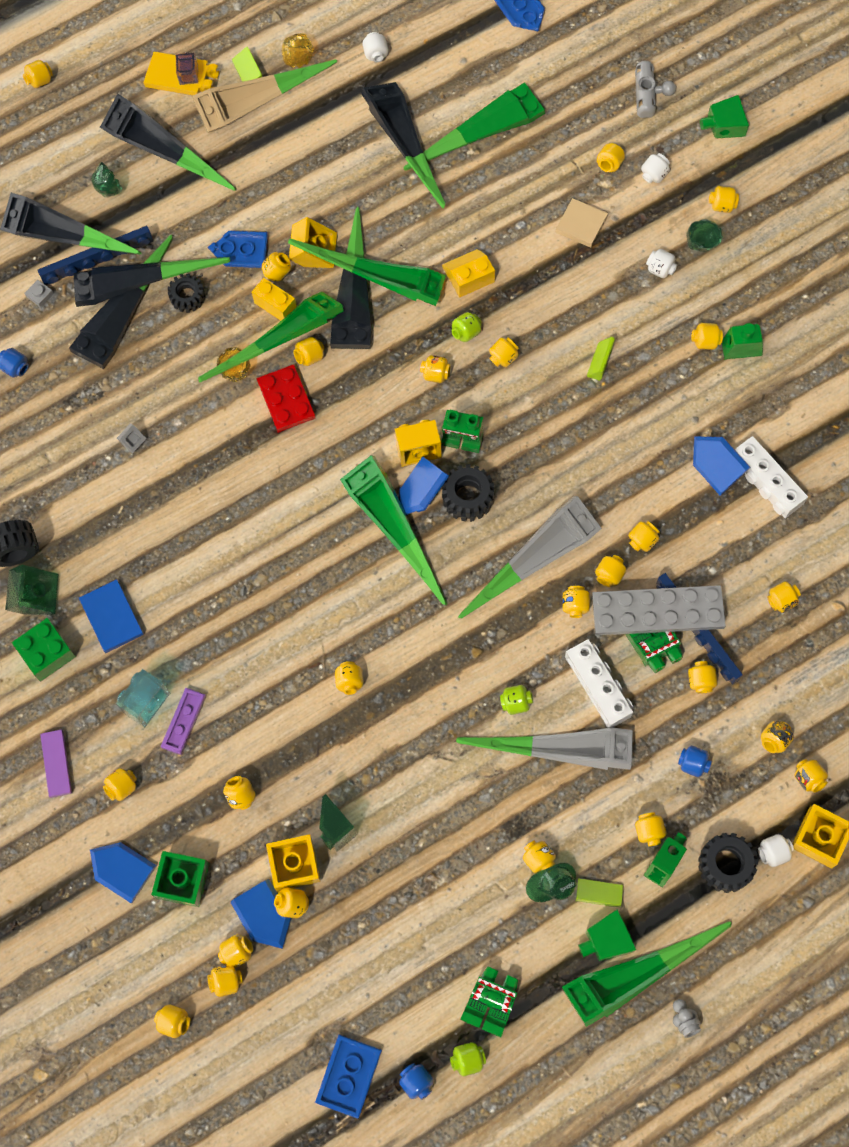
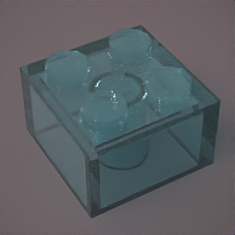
M142 669L139 673L134 674L127 690H123L119 694L116 705L126 716L145 728L171 693L163 682Z

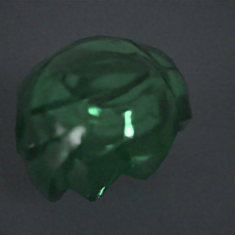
M100 162L91 176L94 189L106 198L119 194L123 189L119 184V180L115 179L113 171L109 170L103 162Z
M707 219L691 223L686 233L688 247L699 252H708L714 249L722 240L720 226L716 222Z

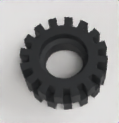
M180 274V279L176 276L174 277L175 282L170 281L169 283L170 286H168L167 290L170 302L176 310L179 308L180 312H183L184 309L186 313H190L189 309H192L194 312L196 311L195 307L200 308L201 303L205 301L203 285L199 278L197 279L194 275L191 278L190 274H186V277ZM190 288L194 291L193 295L189 298H181L179 296L183 289Z

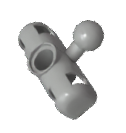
M646 60L639 62L635 69L637 115L640 118H651L655 115V94L663 93L665 96H671L676 91V85L672 81H666L661 86H655L654 66L650 61ZM642 100L643 105L639 107V101Z

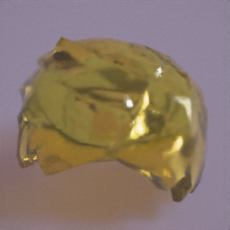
M299 33L285 38L281 50L283 61L291 68L295 66L301 68L309 63L312 59L314 47L307 38V34Z
M238 347L226 348L223 353L219 354L217 366L242 350ZM247 360L220 374L229 381H240L247 376L251 367L250 361Z

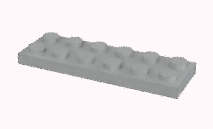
M721 585L592 592L595 636L725 629L726 627Z

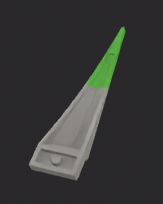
M578 496L571 498L553 513L459 614L458 618L465 617L534 572L584 544L602 529Z
M605 728L543 736L458 737L456 742L608 770V767L630 770L633 730Z

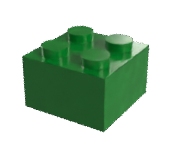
M48 618L11 642L40 682L76 658Z
M162 851L151 895L156 899L199 907L210 863L205 859Z

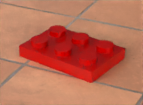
M294 364L256 378L278 433L316 419Z

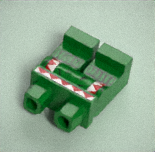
M447 410L442 426L443 437L441 445L459 449L463 437L461 450L479 453L484 436L483 417L455 410Z
M675 632L625 634L642 659L644 666L649 665L654 673L665 668L661 658L668 656L672 664L681 661L683 658L679 648L681 642L676 637Z
M487 966L482 977L478 978L460 1020L480 1028L486 1010L489 1007L490 1010L482 1030L501 1038L517 995L515 991L518 979L507 975L503 986L494 983L499 971Z

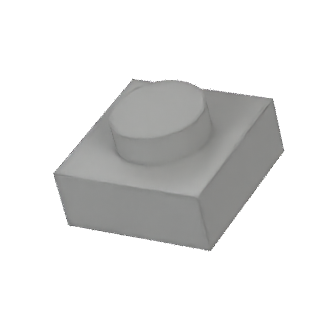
M37 279L24 294L41 308L54 293Z
M129 424L117 437L119 442L131 453H134L147 439L133 424Z

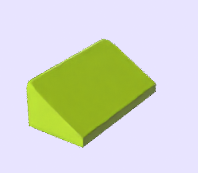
M248 47L232 58V62L242 82L262 77Z
M614 337L607 338L598 343L587 377L598 381L602 380L614 346Z
M578 878L575 901L620 908L623 885Z

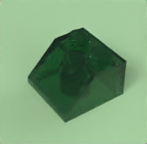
M26 565L10 569L5 610L24 615H54L56 613L59 574Z
M326 794L322 796L319 826L322 835L320 838L329 850L334 848L338 852L357 836L355 827Z

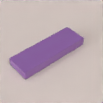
M185 688L161 744L162 749L182 756L206 699L205 694Z
M63 730L40 734L49 797L54 798L72 794Z

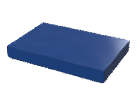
M117 579L79 597L105 654L144 635Z
M338 1035L315 1103L359 1119L382 1050Z

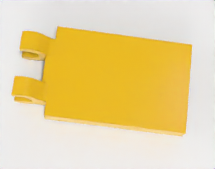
M153 52L143 83L147 88L195 95L210 88H215L212 86L213 81L205 79V77L218 79L220 72L217 70V64L212 63L208 65V61L195 58L192 71L178 72L176 55ZM178 56L179 59H190L189 57ZM192 59L178 60L179 71H188L193 68Z

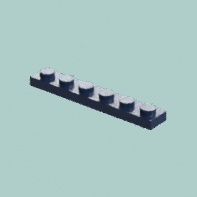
M147 225L114 238L134 249L147 246L153 242ZM89 248L40 268L38 273L44 285L53 284L62 278L73 276V273L90 269L99 263L110 261L116 256L127 253Z
M666 573L658 577L656 582L657 589L677 588ZM693 630L692 632L695 635L694 638L700 647H704L708 652L707 656L710 661L719 666L722 677L726 681H730L732 685L738 682L743 674L709 630Z

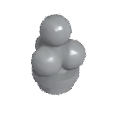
M675 1000L673 1002V1009L678 1014L673 1017V1024L685 1038L698 1034L701 1031V1023L697 1012L693 1009H687V1004L684 1000Z

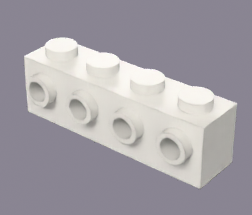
M753 436L735 449L751 467L745 473L746 479L759 489V493L764 499H768L772 503L774 510L779 515L782 514L784 518H787L804 505L808 496Z
M588 639L566 651L565 658L606 726L613 728L631 718L634 707L628 698L625 699L622 695L620 683L611 677V670L605 661H601L598 656L600 652L594 643L591 644Z

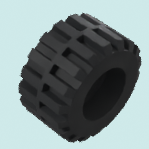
M466 464V468H462V465L457 466V471L452 469L450 476L442 486L443 505L445 508L447 507L449 514L453 513V518L455 519L461 517V521L466 522V519H470V522L475 521V517H478V519L483 518V513L487 514L489 507L492 508L494 483L490 475L486 476L487 471L484 469L480 471L479 466L475 465L474 468H470V464ZM464 486H472L480 492V495L468 501L459 498L456 492Z
M10 520L0 523V567L21 564L37 554L39 545L30 522L26 520Z
M722 833L720 836L713 837L703 847L698 862H700L698 869L702 872V879H706L707 885L715 887V890L718 892L721 890L724 893L739 891L753 880L758 870L756 869L758 860L755 858L757 852L751 849L753 845L750 842L747 844L744 841L746 838L743 836L740 838L736 837L737 834L731 833V835ZM729 851L737 856L740 862V870L737 874L726 875L718 869L716 855L719 852Z

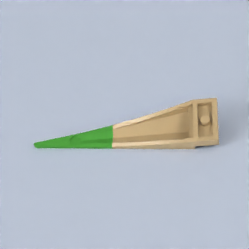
M337 60L210 88L193 95L192 98L207 133H210L224 126L226 127L334 65Z

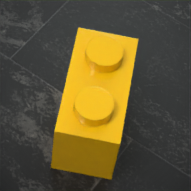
M265 278L251 292L254 303L280 321L297 307L294 297Z

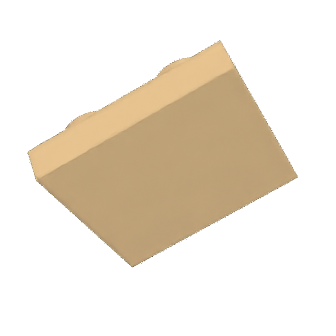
M572 198L555 233L591 248L608 213Z

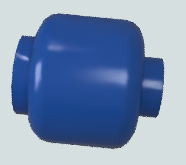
M9 348L6 351L2 350L0 352V370L12 378L21 377L26 373L29 364L24 354L15 348Z
M691 745L687 749H683L678 764L681 765L682 772L699 778L704 772H709L712 761L708 760V751Z
M413 1063L400 1073L401 1079L399 1084L410 1099L419 1097L423 1100L432 1093L430 1087L433 1085L434 1079L423 1065Z

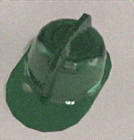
M559 863L539 871L527 881L526 894L535 902H546L552 899L565 900L572 895L577 886L575 881L576 871L568 863Z

